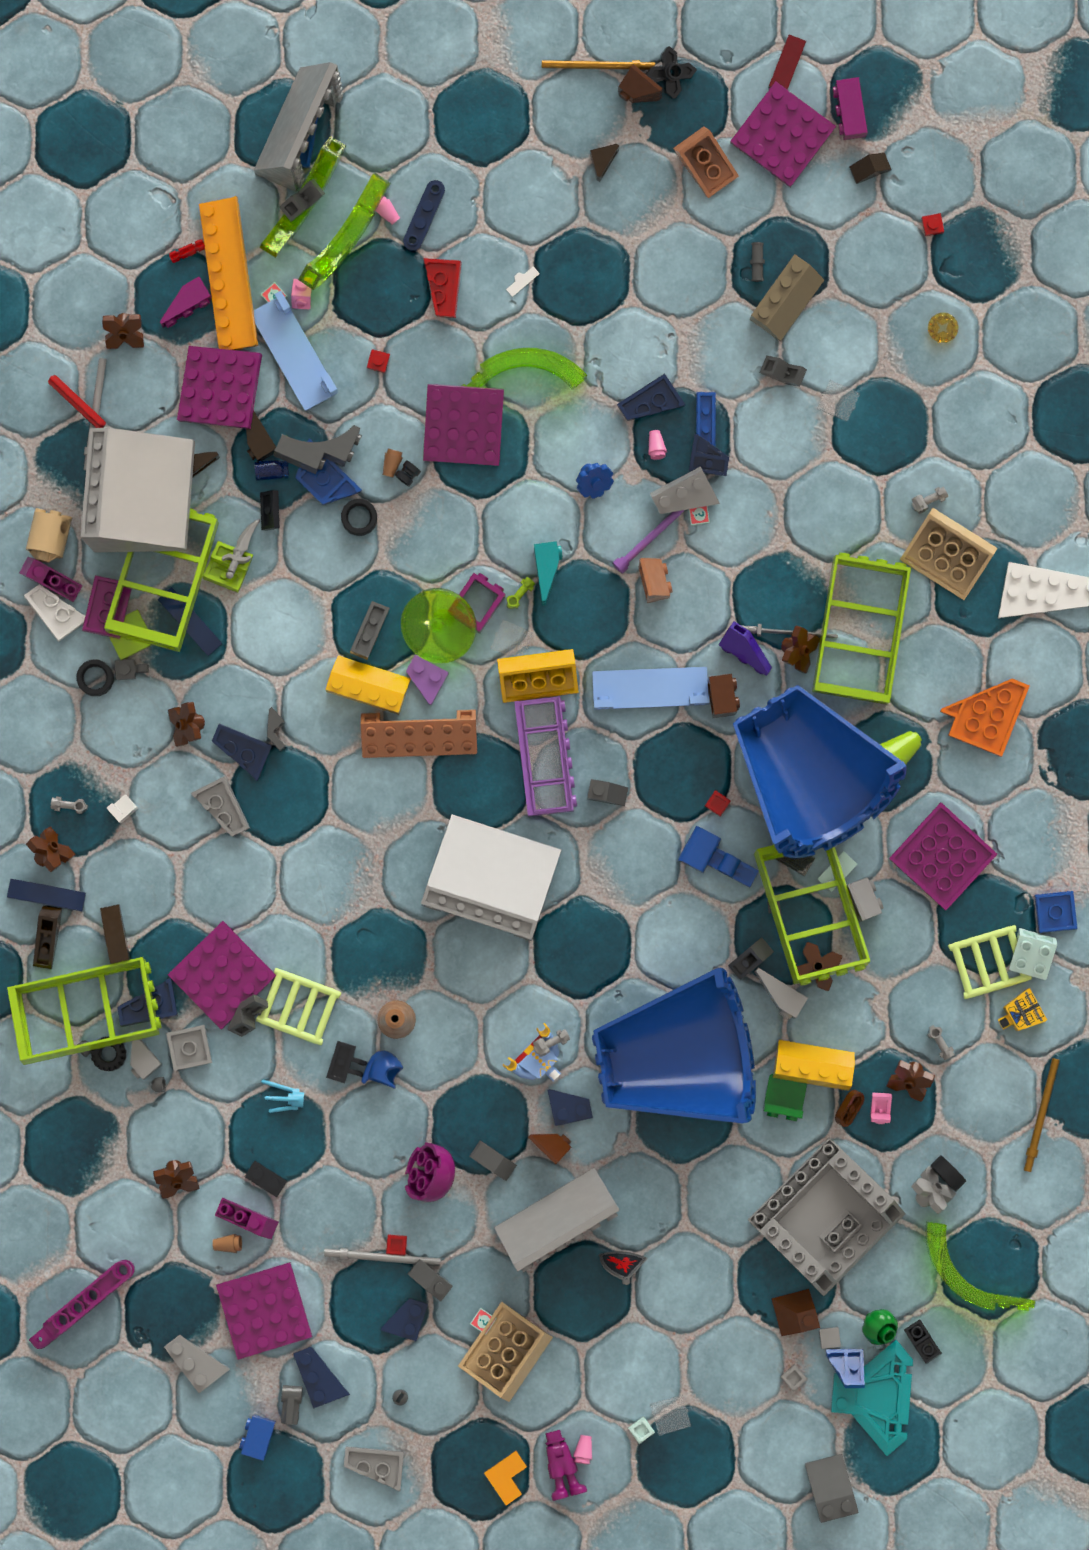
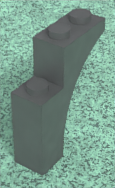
M353 425L339 437L322 442H305L282 434L274 451V457L314 474L317 473L318 469L322 470L325 459L345 466L346 462H351L354 455L352 451L353 446H358L362 437L359 434L360 428Z

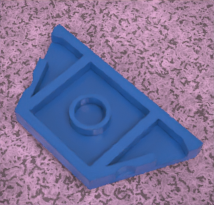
M325 459L322 470L318 469L316 474L299 467L295 477L322 505L358 494L362 491L334 462Z

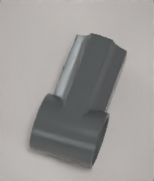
M283 1385L281 1402H283L282 1424H298L302 1386Z

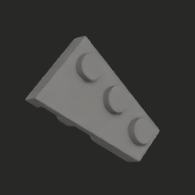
M181 1335L164 1346L198 1393L202 1392L230 1370L226 1365H223Z
M346 1446L344 1467L400 1491L404 1452Z

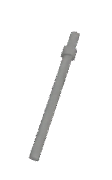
M99 358L92 409L98 415L107 361L104 358ZM91 423L89 427V432L90 428H95ZM88 434L87 447L84 448V455H85V462H84V469H83L84 471H86V467H87V455H88L89 434Z
M340 1248V1250L325 1249L324 1251L325 1257H337L339 1260H347L349 1258L416 1264L421 1259L430 1266H440L441 1260L440 1258L348 1251L346 1248Z

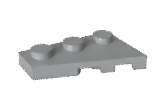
M226 776L191 793L232 837L250 829Z

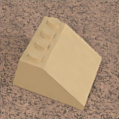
M932 508L900 560L965 600L997 548Z
M501 1302L458 1367L500 1398L510 1402L553 1337ZM496 1318L495 1322L493 1323V1325L491 1326V1328L489 1329V1331H488L487 1334L485 1335L486 1331L488 1330V1328L490 1327V1325L492 1324V1322H493L494 1319Z

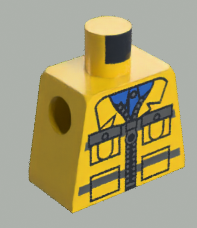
M1030 988L1024 990L1005 1005L1003 1009L1007 1015L998 1019L1003 1030L1013 1025L1016 1031L1047 1021Z

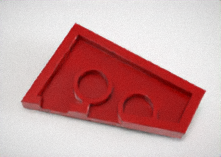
M423 258L436 316L456 318L462 262L459 260Z

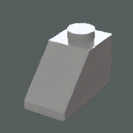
M141 1039L132 1041L130 1065L133 1069L131 1072L136 1078L139 1079L141 1077L145 1080L162 1063Z

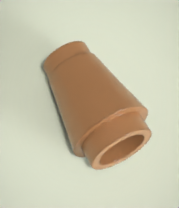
M388 448L387 453L385 452L382 475L394 477L403 459L401 457L403 452Z
M232 1234L213 1239V1250L237 1253V1251L242 1250V1238L240 1235Z

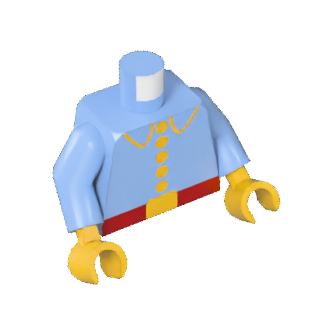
M543 1023L545 1026L543 1031L536 1028L539 1036L533 1042L540 1038L547 1041L554 1037L545 1023ZM532 1042L515 1060L508 1057L511 1061L509 1066L503 1064V1067L507 1070L512 1071L520 1078L529 1080L540 1079L546 1074L554 1082L561 1074L553 1066L558 1061V1044L550 1047V1052L547 1055L540 1057L539 1054H536Z

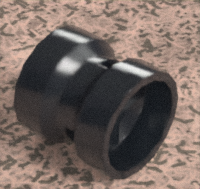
M406 460L403 468L398 470L395 476L410 487L414 477H417L421 471Z

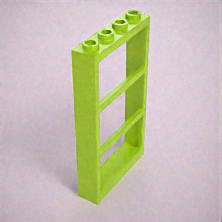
M190 508L189 520L210 525L201 557L178 551H153L198 563L188 597L127 581V574L134 552H127L104 629L106 633L180 652L219 522L215 515L210 513L202 515ZM123 587L186 603L177 635L172 636L114 620Z
M841 552L833 557L812 692L885 705L890 703L911 568L906 567L907 564L895 562V565L887 564L888 561L883 559L870 561L869 557L866 556L853 558L850 557V554ZM837 564L901 575L902 581L897 611L832 600ZM831 606L896 617L891 651L825 641ZM824 647L889 658L884 693L819 682Z
M774 845L759 848L754 853L794 985L799 983L801 986L812 983L811 980L815 979L819 981L827 980L830 978V975L834 974L843 976L855 969V972L862 971L871 962L835 847L826 851L834 881L779 895H774L764 862L785 856L782 853H778ZM837 886L847 917L846 921L791 935L786 934L777 901ZM850 927L859 961L799 976L789 944L790 941Z
M143 957L7 987L21 1063L23 1065L160 1035L161 1021L160 1017H156L155 1010H158L156 998L153 999L152 996L155 988L153 981L149 980L148 975L151 973L150 963L146 962ZM140 968L151 1029L116 1036L105 976ZM99 977L110 1038L74 1046L63 985ZM57 987L68 1047L33 1055L22 994Z

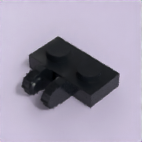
M337 1041L326 1078L345 1083L348 1073L363 1077L364 1073L362 1071L352 1070L350 1065L351 1062H356L359 1065L367 1066V1061L353 1057L356 1046Z

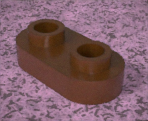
M851 1090L846 1095L835 1115L837 1124L848 1127L853 1122L864 1103L863 1093Z

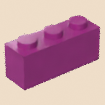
M859 77L836 80L832 91L833 97L837 98L838 105H835L836 116H840L841 121L838 124L839 134L843 135V140L866 137L868 132Z

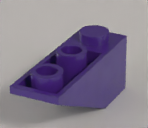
M733 621L718 645L726 653L738 657L740 662L752 666L757 673L767 676L772 666L749 630Z

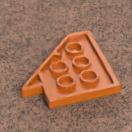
M1010 679L940 710L941 713L954 718L948 736L1002 757L1030 685Z

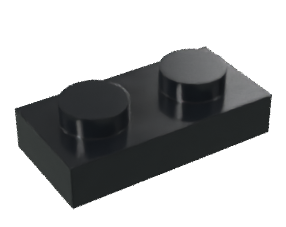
M278 490L260 492L261 530L279 529Z
M257 1161L253 1162L244 1176L275 1197L279 1196L287 1183V1180Z

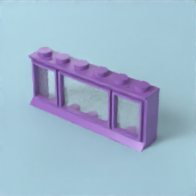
M560 696L514 701L528 817L574 812L573 807H577L576 795L572 796L571 788H575L574 776L570 777L569 769H573L571 757L567 758V750H570L569 738L565 739L564 731H568L567 719L563 720L562 712H566L565 701H561Z

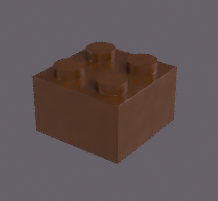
M732 674L708 678L712 718L734 716L740 708L739 697H735L734 693L737 689L736 678H732Z

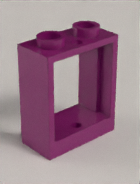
M473 573L448 609V613L480 634L506 594L503 592L504 589L495 583L493 586L487 582L488 578L483 574L479 573L477 575ZM475 581L498 596L481 622H478L457 608Z

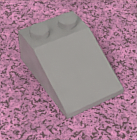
M757 968L754 973L776 1008L780 1010L779 1014L788 1020L791 1017L793 1019L796 1018L808 998L760 968Z

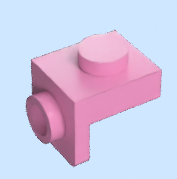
M293 279L292 308L308 310L311 308L312 280Z
M872 1092L871 1122L877 1124L890 1123L892 1094Z

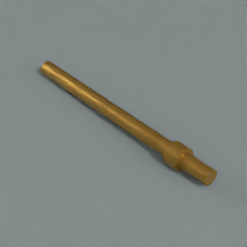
M542 60V68L629 70L634 64L640 70H649L652 66H655V62H640V60H632V62Z
M1052 1058L1030 1147H1027L1026 1151L1027 1159L1024 1171L1027 1172L1032 1171L1034 1159L1037 1158L1039 1151L1037 1147L1060 1061Z

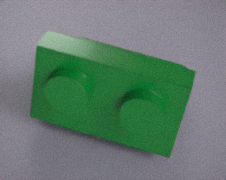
M771 1074L768 1080L763 1111L767 1112V1116L778 1118L780 1114L786 1115V1120L797 1122L798 1118L802 1119L807 1084L773 1078V1074Z

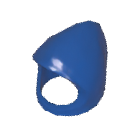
M385 1050L378 1051L367 1063L361 1082L365 1084L368 1080H372L396 1089L394 1079L403 1070V1066L394 1054Z

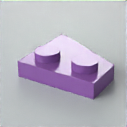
M414 655L406 670V673L428 704L432 705L449 672L417 655Z

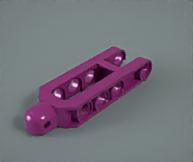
M121 1260L111 1266L43 1323V1328L29 1339L31 1344L36 1349H43L66 1332L133 1276L135 1272L133 1262ZM121 1265H124L127 1268L126 1275L121 1274ZM91 1290L96 1292V1300H93L90 1297ZM76 1303L81 1305V1312L75 1310ZM61 1315L67 1319L66 1325L60 1322Z

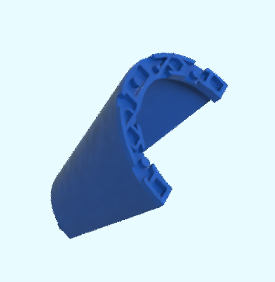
M799 685L788 688L780 696L771 698L767 702L766 707H756L751 713L739 717L733 723L772 843L778 853H782L788 858L815 855V850L824 848L827 851L854 836L864 828L862 823L870 819V817L875 819L889 805L901 787L899 781L903 780L906 775L907 766L903 761Z
M716 968L593 1030L592 1042L597 1050L595 1061L597 1065L601 1066V1073L598 1074L599 1083L603 1087L601 1097L606 1107L742 1124L751 1121V1114H754L756 1103V1080H753V1073L751 1069H755L748 1024L743 1023L744 1017L742 1012L744 1009L732 978L727 977L725 969Z

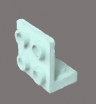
M1019 928L1017 933L1018 941L1009 969L1046 980L1057 947L1056 938Z

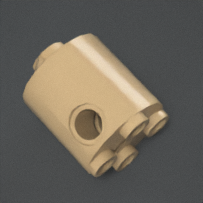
M35 508L26 550L36 560L50 563L55 558H63L72 517L61 515V512L54 510L46 513V510Z

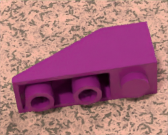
M200 277L182 286L160 321L163 328L175 325L177 323L176 320L181 317L187 318L194 313L193 310L199 307L202 309L210 304L209 301L212 300L211 295Z
M27 557L19 574L72 602L75 601L83 586L31 557Z
M225 1198L221 1199L215 1216L271 1240L279 1223L277 1220Z

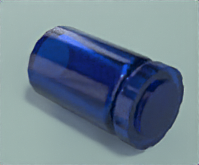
M284 460L255 462L256 481L283 479V477L289 478V463Z

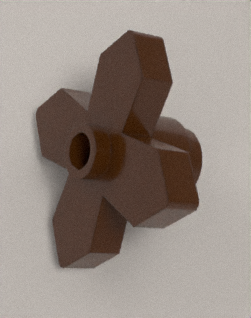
M121 313L117 317L114 315L102 317L103 329L110 332L105 336L107 349H118L124 341L132 348L144 347V335L137 331L142 327L140 314Z
M796 625L791 635L792 637L785 638L782 642L781 649L784 652L782 661L792 666L795 665L796 670L806 674L811 664L809 654L817 649L820 638L813 634H808V630Z
M186 702L181 704V708L174 707L168 710L170 722L176 728L173 735L176 747L187 745L188 741L192 742L201 739L200 730L204 728L205 720L202 715L196 713L194 702Z
M52 827L45 829L40 834V837L34 836L26 843V846L35 853V862L39 866H45L50 872L56 870L61 865V861L66 863L75 856V853L69 846L58 844V834Z
M806 942L802 953L808 963L797 966L799 976L839 966L842 955L832 951L821 957L818 945ZM816 963L821 964L820 970L815 969L814 965ZM831 976L823 981L815 979L817 988L825 991L830 990L833 982Z
M900 1060L895 1069L896 1074L890 1076L887 1087L895 1091L906 1089L911 1098L922 1102L927 1092L926 1088L931 1087L935 1075L924 1071L923 1066L918 1062L907 1063Z
M172 1160L166 1164L165 1168L153 1171L155 1182L160 1185L159 1190L163 1199L174 1196L179 1189L187 1192L200 1189L197 1177L192 1176L194 1171L190 1161L181 1163L178 1160Z

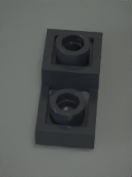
M920 1319L904 1329L925 1364L942 1354Z

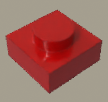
M941 213L921 218L925 237L944 233Z
M372 349L367 369L386 373L390 354Z

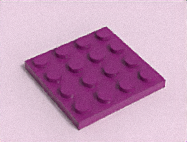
M775 81L731 139L730 143L791 188L836 126Z
M189 346L177 420L179 422L251 429L262 354Z
M428 384L423 461L499 466L504 389Z
M940 802L890 856L889 860L946 911L997 856V853Z
M224 921L168 974L221 1030L232 1020L242 1001L252 995L257 996L276 977L274 972Z
M291 1262L216 1284L238 1360L313 1337Z

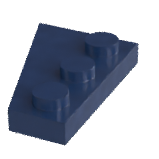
M665 373L617 404V407L627 421L685 406V403Z
M220 723L212 739L215 745L236 761L255 780H259L273 745Z
M312 1346L293 1353L313 1409L350 1395Z

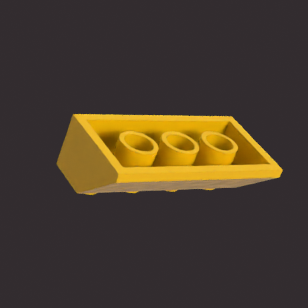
M573 649L497 659L503 703L579 693Z
M338 656L325 690L328 693L400 715L411 678Z
M778 1040L773 1078L849 1091L853 1081L855 1053Z

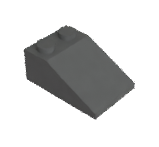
M843 1454L805 1463L821 1523L859 1513Z

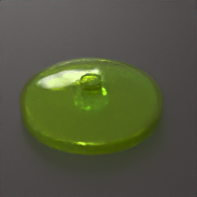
M430 588L419 592L407 603L401 617V631L406 644L416 655L433 663H449L461 658L470 649L476 637L477 622L472 608L463 597L448 589Z

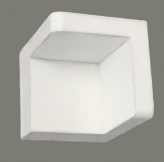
M124 795L115 804H110L107 809L119 823H123L138 807L127 795Z

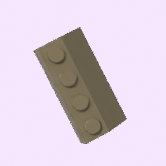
M794 254L753 311L750 320L781 342L824 282V279L810 264Z

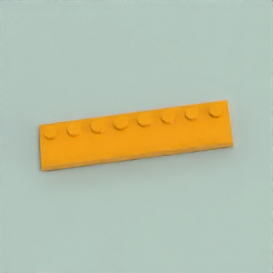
M234 196L200 203L199 209L219 349L227 350L257 347V332L238 197Z

